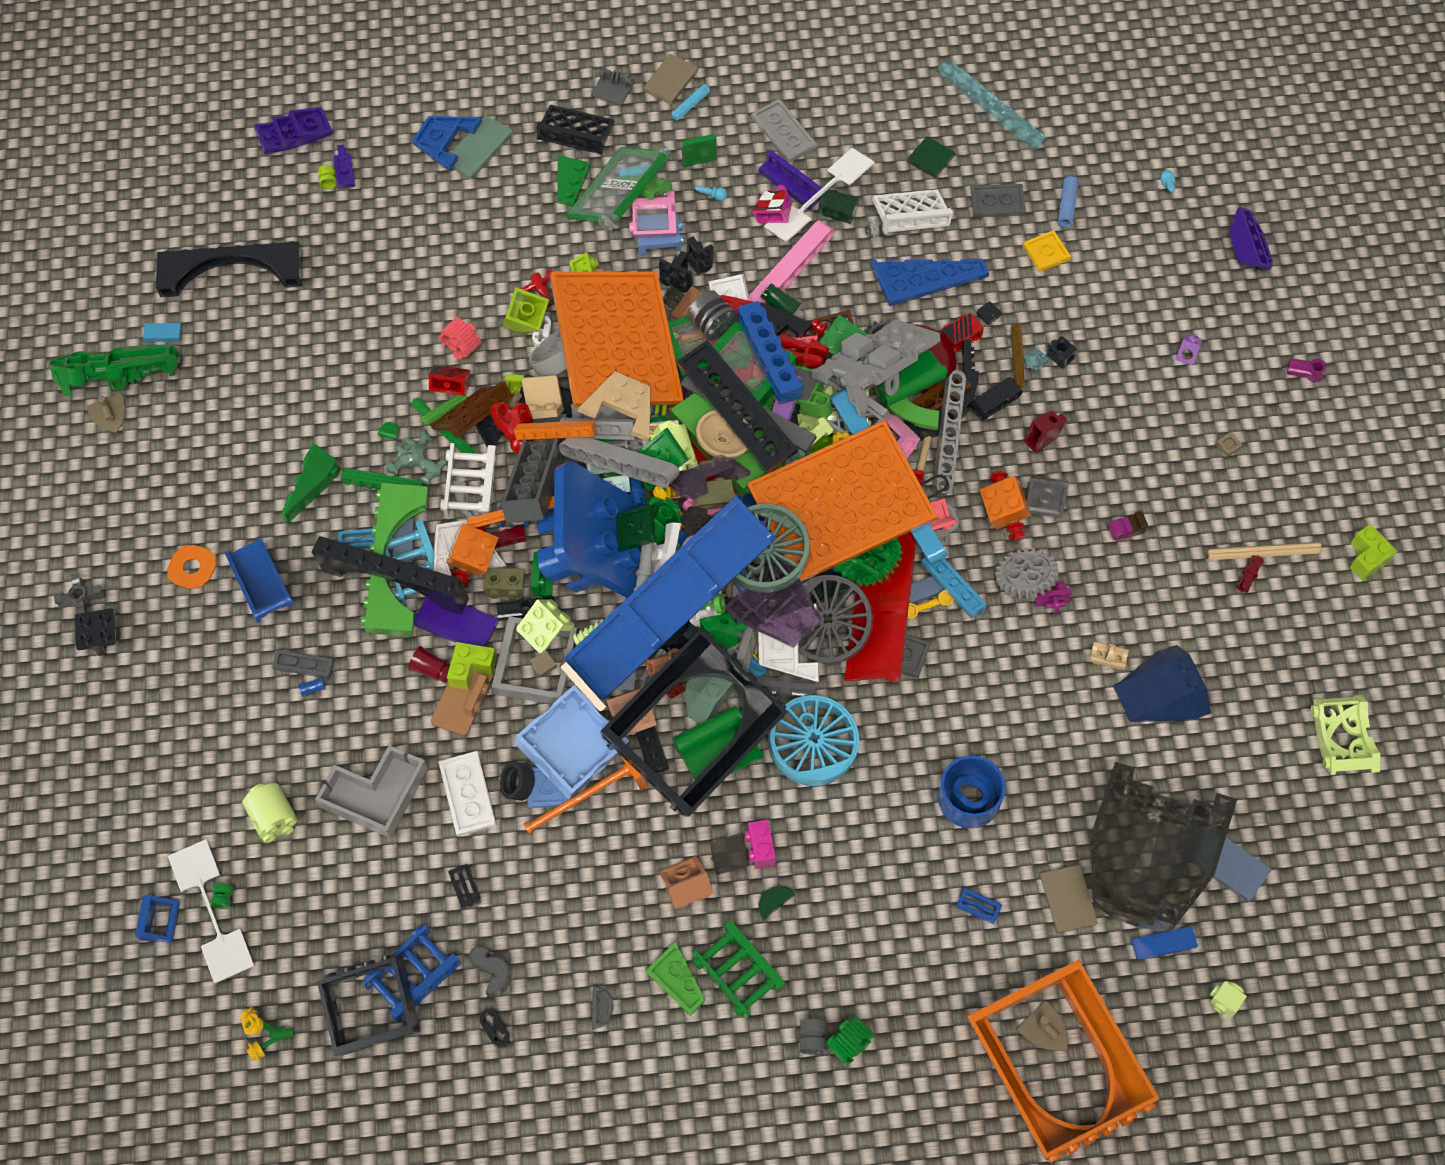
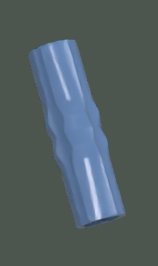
M1071 176L1066 177L1063 183L1058 224L1062 227L1072 226L1079 181Z

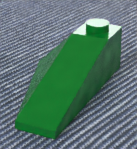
M314 443L302 462L304 469L301 476H296L295 491L289 493L281 514L286 523L291 522L331 485L334 478H337L340 468L337 460Z

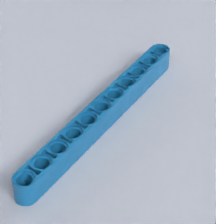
M846 388L830 397L852 435L870 427L864 416L861 418L858 415L856 406L849 403ZM929 523L910 531L931 565L948 556Z

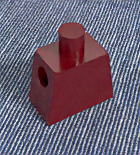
M1050 411L1034 419L1024 442L1035 454L1059 437L1063 426L1067 423L1066 417L1063 414L1057 415L1054 411Z

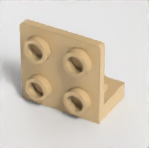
M557 375L525 377L522 379L525 401L530 409L532 419L558 417L564 411Z

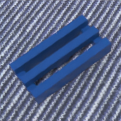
M965 887L956 905V908L993 925L1002 907V904ZM965 895L970 896L978 901H981L989 906H992L996 908V910L994 911L977 902L965 898ZM962 902H964V903H966V904H968V905H970V906H973V907H975V908H977V909H979V910H981V911H983V912H986V913L992 915L993 917H991V916H989V915H986V914H984V913H982V912H980V911H978V910H976V909H973V908H971V907H969V906H967V905H965V904H962Z

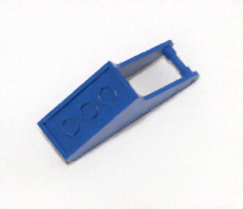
M260 536L256 537L258 541L230 554L228 551L224 553L257 623H260V619L267 616V614L289 605L292 608L294 604Z

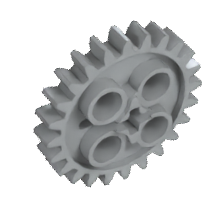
M1025 548L1024 552L1017 549V554L1010 552L1011 557L1004 556V561H999L1000 566L996 567L997 572H995L997 585H1000V590H1005L1006 595L1011 593L1012 598L1019 595V599L1023 595H1026L1027 599L1030 598V595L1037 598V593L1044 595V590H1051L1050 585L1055 586V580H1058L1059 574L1057 561H1054V557H1049V552L1043 554L1042 549L1035 552V548L1031 551Z

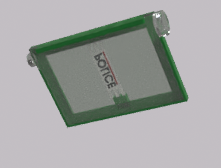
M664 145L659 150L620 147L565 214L568 219L599 222L605 230L612 231L616 223L671 156L670 150Z

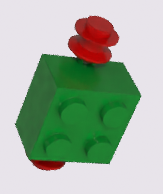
M838 315L829 329H827L828 322L823 324L820 322L821 317L818 320L815 318L810 333L815 331L818 337L824 334L820 342L829 348L827 356L830 358L842 351L841 342L855 333L864 336L868 335L841 315Z

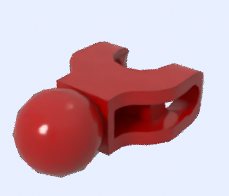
M495 402L491 408L493 421L505 434L506 439H511L510 448L514 453L518 454L523 440L516 439L514 429L517 424L532 422L530 409L525 403H517L510 410L507 403Z

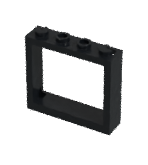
M394 954L382 957V961L376 963L375 960L362 963L363 967L357 969L355 966L343 969L341 974L336 975V972L324 975V979L317 981L335 1057L421 1032L403 957H395ZM393 966L407 1025L346 1044L332 985Z

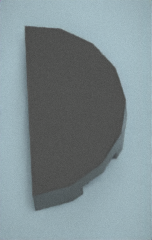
M593 986L592 1030L606 1025L611 1019L614 1010L612 998L601 987Z

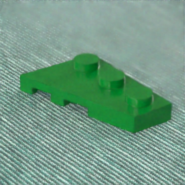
M558 155L557 199L559 204L572 207L578 200L591 167L590 162Z

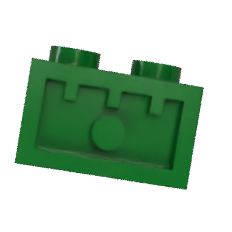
M534 552L531 579L533 596L550 597L553 593V581L547 579L541 573L538 566V552Z

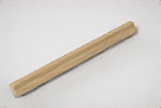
M1314 542L1217 548L1208 550V559L1252 558L1253 555L1271 557L1319 554L1322 551L1321 543Z

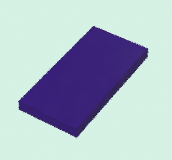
M427 597L414 619L415 627L454 643L459 642L483 647L487 646L499 623L498 618L465 606L462 615L444 610Z

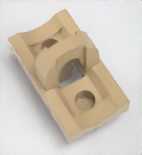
M1094 642L1090 662L1125 670L1129 650L1115 647L1116 645L1111 643L1105 645Z

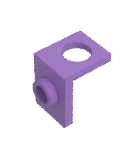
M1185 334L1176 360L1193 365L1203 339L1196 335ZM1189 349L1193 352V356L1190 359H1185L1182 356V352Z

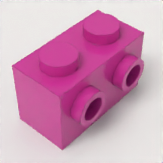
M768 820L748 823V830H745L746 842H750L751 849L748 850L750 862H754L755 869L775 866L776 857Z

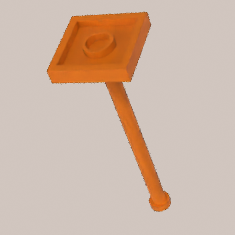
M621 756L625 763L622 765L623 768L530 823H524V826L529 834L533 833L532 830L625 775H632L641 791L648 786L643 776Z

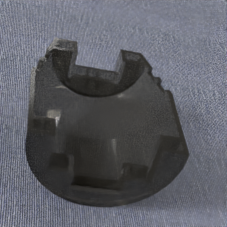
M1115 762L1090 836L1092 900L1104 913L1124 923L1149 930H1172L1215 875L1237 799L1217 793L1213 804L1193 799L1192 804L1153 793V786L1134 780L1135 767Z

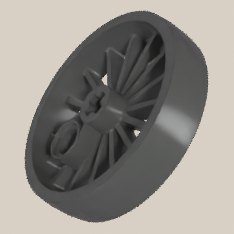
M835 575L817 576L802 583L789 598L784 616L801 610L798 607L803 601L809 606L813 605L805 599L811 592L822 612L817 608V612L820 614H817L818 623L798 633L799 638L819 627L803 647L799 645V653L807 659L821 664L841 663L857 655L868 642L873 628L872 607L862 589L852 581ZM827 582L837 583L829 609ZM821 583L824 586L826 610L814 590ZM841 584L850 587L851 589L834 609ZM854 591L861 597L859 601L838 611ZM861 603L865 605L866 613L839 616ZM826 616H828V617H831V616H832L831 619L833 620V622H832V623H829V622L826 623L825 617H826ZM867 617L866 628L839 621L842 619ZM842 627L849 628V634L846 637L839 636V630ZM852 628L864 631L860 641L853 638ZM823 629L816 654L808 653L806 649ZM828 629L830 657H819ZM831 629L844 651L843 655L837 657L833 655ZM851 639L856 643V646L848 652L842 641L846 642Z

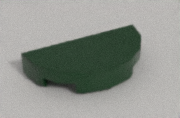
M782 886L766 890L759 901V914L764 921L794 897L795 893L789 888Z

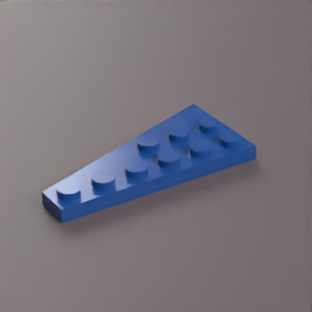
M917 259L905 260L904 262H894L893 260L877 262V260H871L870 262L889 306L989 277V271L983 259H961L960 261Z

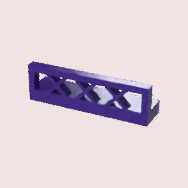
M771 149L767 152V161L758 168V172L773 184L786 187L789 196L801 205H804L822 189L821 186ZM821 196L807 208L809 211L821 201Z

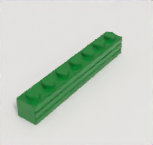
M344 468L341 475V480L344 484H351L357 487L362 486L368 489H381L382 483L424 486L423 481Z

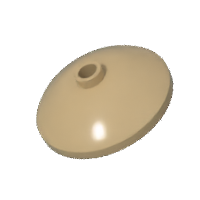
M715 410L706 413L700 418L696 427V438L700 446L707 453L722 459H733L742 456L748 451Z

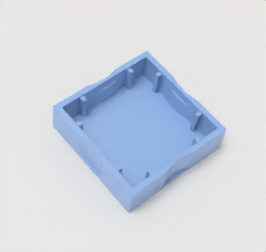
M575 685L557 699L547 712L537 717L517 734L514 744L568 800L620 755L615 749L611 751L606 746L608 743L602 739L600 731L609 721L597 711L593 703ZM624 737L622 741L628 746L629 740Z

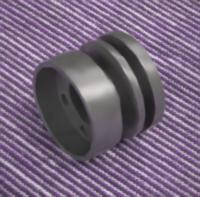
M709 290L693 301L689 307L687 317L697 328H700V331L709 340H716L721 338L736 321L737 313L728 303H725L715 290Z

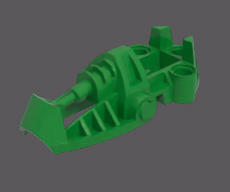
M140 345L114 348L110 353L74 352L50 360L49 368L53 381L58 383L63 394L72 397L71 388L85 385L87 380L107 378L110 390L120 391L126 390L129 382L135 384V380L142 382V377L151 375L152 372L158 370L169 373V376H174L181 357L174 345Z

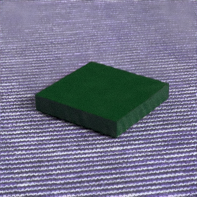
M926 136L908 157L907 162L937 178L953 159L955 152Z
M645 505L617 514V542L619 551L622 552L655 542L654 509L652 505Z

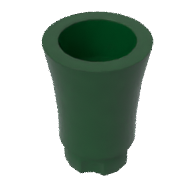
M772 283L769 284L760 296L766 300L765 303L792 315L802 304Z

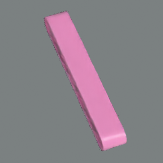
M820 220L816 221L749 295V300L765 303L766 300L760 296L771 283L784 291L831 239L834 229Z

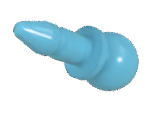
M1166 170L1162 172L1160 179L1163 185L1173 193L1175 191V176L1172 171Z
M704 186L695 187V190L710 195V198H715L718 201H723L727 197V191L723 187L716 188L713 186L712 189Z

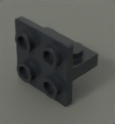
M681 251L678 257H674L672 263L660 259L659 275L661 283L687 293L690 287L693 286L692 271L688 270V253Z
M113 608L75 614L76 649L78 651L92 649L95 650L98 656L106 655V646L116 644L115 611Z

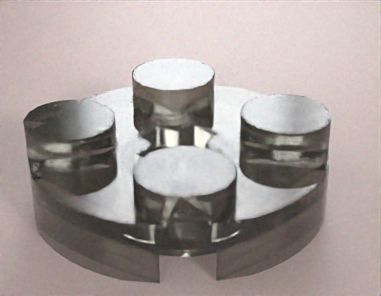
M690 506L686 511H683L680 519L682 525L686 528L685 532L694 536L715 515L713 514L711 517L707 514L708 510L697 506Z

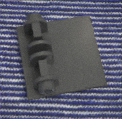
M601 68L599 71L601 77L591 96L622 106L635 80L630 78V75H623L620 72L616 74V71L612 72L607 68Z

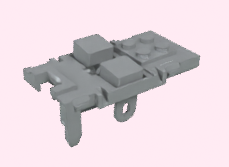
M896 319L874 334L864 336L855 333L841 342L842 351L833 355L832 359L828 358L825 364L811 371L812 379L828 385L830 377L837 378V384H842V386L847 388L849 403L856 406L857 413L862 418L867 410L865 391L874 385L877 386L884 382L885 393L890 396L894 395L899 387V372L916 362L920 354L940 342V333Z

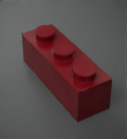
M523 526L490 533L499 537L495 549L526 542Z

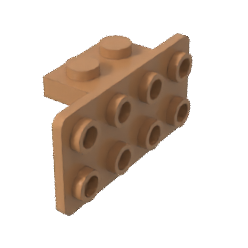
M496 668L494 669L493 676L474 672L469 690L450 687L448 682L432 716L431 724L466 736L477 713L481 710L484 697L489 692L490 683L495 675Z

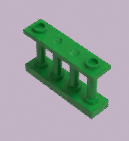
M730 920L724 925L725 936L706 952L700 955L696 949L692 951L694 958L692 962L699 970L703 969L734 1005L733 1010L740 1018L743 1016L748 1020L750 1012L747 1009L769 990L773 991L775 989L780 993L785 988V982ZM735 942L739 947L737 949L738 952L714 971L707 961L728 943ZM748 957L753 963L751 964L752 967L730 986H727L720 977L741 959ZM761 973L766 978L765 984L741 1003L734 993L756 974L759 975Z

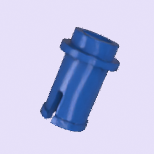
M322 678L307 683L303 681L299 685L301 695H306V697H308V694L325 690Z

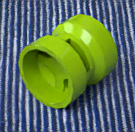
M331 165L320 166L318 168L320 187L323 189L335 188L337 185L335 168Z

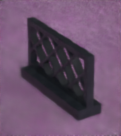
M550 105L542 121L538 122L536 126L537 139L602 154L604 144L614 125V119ZM552 111H553V112H558V113H560V114H559V115H556V116H552L551 113H552ZM575 116L576 118L569 120L567 117ZM564 119L565 122L558 124L557 120ZM588 119L592 122L585 124L583 121ZM578 122L581 124V126L575 128L572 125ZM605 123L608 124V126L601 128L599 124ZM596 126V130H589V128Z

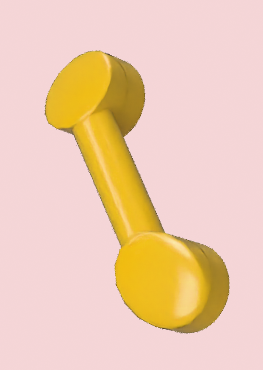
M944 590L932 600L918 605L909 603L908 619H913L917 616L918 612L938 605L946 607L952 604L954 599Z

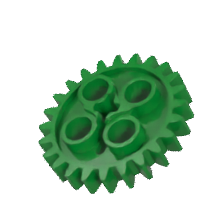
M895 538L856 556L862 559L863 563L878 571L879 576L877 577L865 571H858L851 581L860 587L863 584L868 587L870 583L875 586L877 580L882 583L883 577L888 579V573H894L893 567L899 566L896 561L901 560L899 555L903 553L900 549L902 546L899 540Z

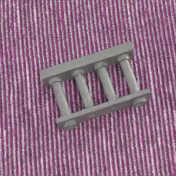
M572 403V418H561L560 422L595 420L597 432L594 437H589L592 439L635 440L636 438L630 434L636 419L606 406H600L596 417L591 418L577 412L579 407H574Z

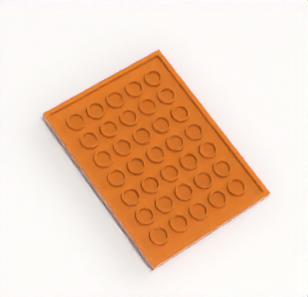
M551 272V286L574 407H580L615 371L650 386V405L679 404L684 401L657 272Z
M885 420L747 483V487L756 504H775L790 510L802 521L808 532L810 557L805 571L796 581L797 584L926 525L938 517ZM771 521L770 532L774 533L778 526L777 523ZM782 526L775 538L781 536L788 529ZM792 533L779 543L800 537ZM799 543L781 549L804 551L805 545L804 543ZM782 554L797 564L800 563L803 557ZM787 564L790 571L793 572L795 568Z

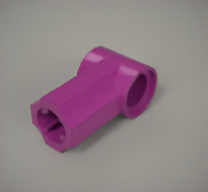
M1290 358L1287 374L1307 377L1311 382H1319L1325 373L1326 363L1321 359L1306 361Z

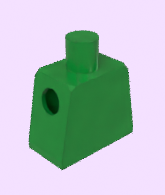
M729 613L700 619V628L703 631L707 630L714 637L713 640L718 645H723L727 650L738 644L737 633L747 630L743 619L734 622Z

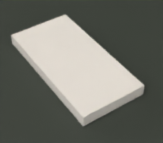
M474 751L438 761L457 837L496 826L478 752Z

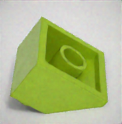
M515 287L502 327L518 333L539 332L550 299Z

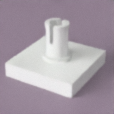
M744 274L709 281L710 290H715L719 295H727L750 301Z

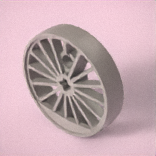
M559 328L543 340L529 357L531 367L539 376L556 375L567 369Z

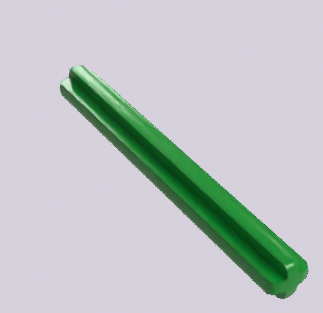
M417 397L412 400L411 406L421 415L431 411L420 398ZM438 430L450 443H454L461 453H477L461 437H455L452 431Z

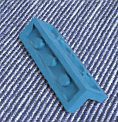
M926 557L921 560V564L970 618L976 614L981 617L985 613L987 604L945 558L933 565L929 563Z

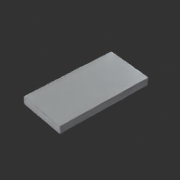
M780 99L751 113V118L788 163L817 149L816 142Z

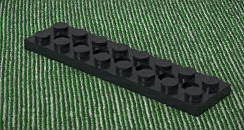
M708 340L677 361L678 366L767 474L798 452L796 446ZM702 362L709 364L705 369H700L698 366ZM714 375L720 377L715 383L709 381L710 377ZM724 389H729L731 391V393L728 396H722L720 394L721 391ZM734 403L742 404V407L738 410L732 408ZM747 416L753 418V421L749 424L743 422V419ZM757 430L765 432L762 437H756L754 433ZM768 444L776 445L774 451H767L765 448Z

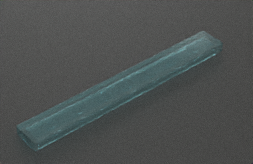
M948 59L937 68V72L1034 151L1046 142V136L953 61Z

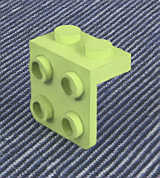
M537 599L517 626V631L539 653L547 650L560 631H571L575 626L570 621L571 618L566 613L561 612L557 608L558 605L551 599Z

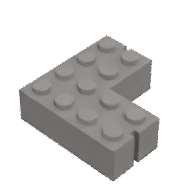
M389 745L370 780L334 765L326 779L328 786L323 784L315 801L319 808L391 839L428 767L425 760L409 753L406 755L404 751Z

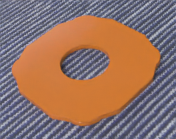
M196 545L182 546L172 556L167 567V577L175 585L188 589L202 588L210 580L216 568V556L209 549ZM189 560H197L200 563L199 570L194 574L184 572V564Z

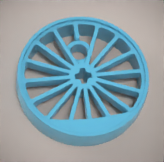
M818 695L801 696L786 703L787 714L797 723V727L782 719L777 724L799 735L775 732L776 726L768 733V749L777 769L790 780L806 786L827 785L841 778L852 766L859 748L858 728L851 714L838 702ZM813 706L814 715L806 713L805 707ZM818 707L828 710L820 726L816 729ZM801 708L803 714L798 718L792 710ZM830 712L838 717L820 731ZM807 719L811 721L812 725L807 727L802 720ZM841 720L847 727L841 730L826 733L832 727L838 724ZM849 733L851 741L831 739L830 737ZM775 738L800 740L778 747L775 744ZM830 744L852 746L851 754L849 755ZM801 746L785 760L778 753V751ZM806 749L796 770L786 764ZM827 750L845 758V760L837 762ZM811 752L810 770L799 771L807 754ZM815 752L821 768L814 769ZM821 752L832 763V765L825 766Z

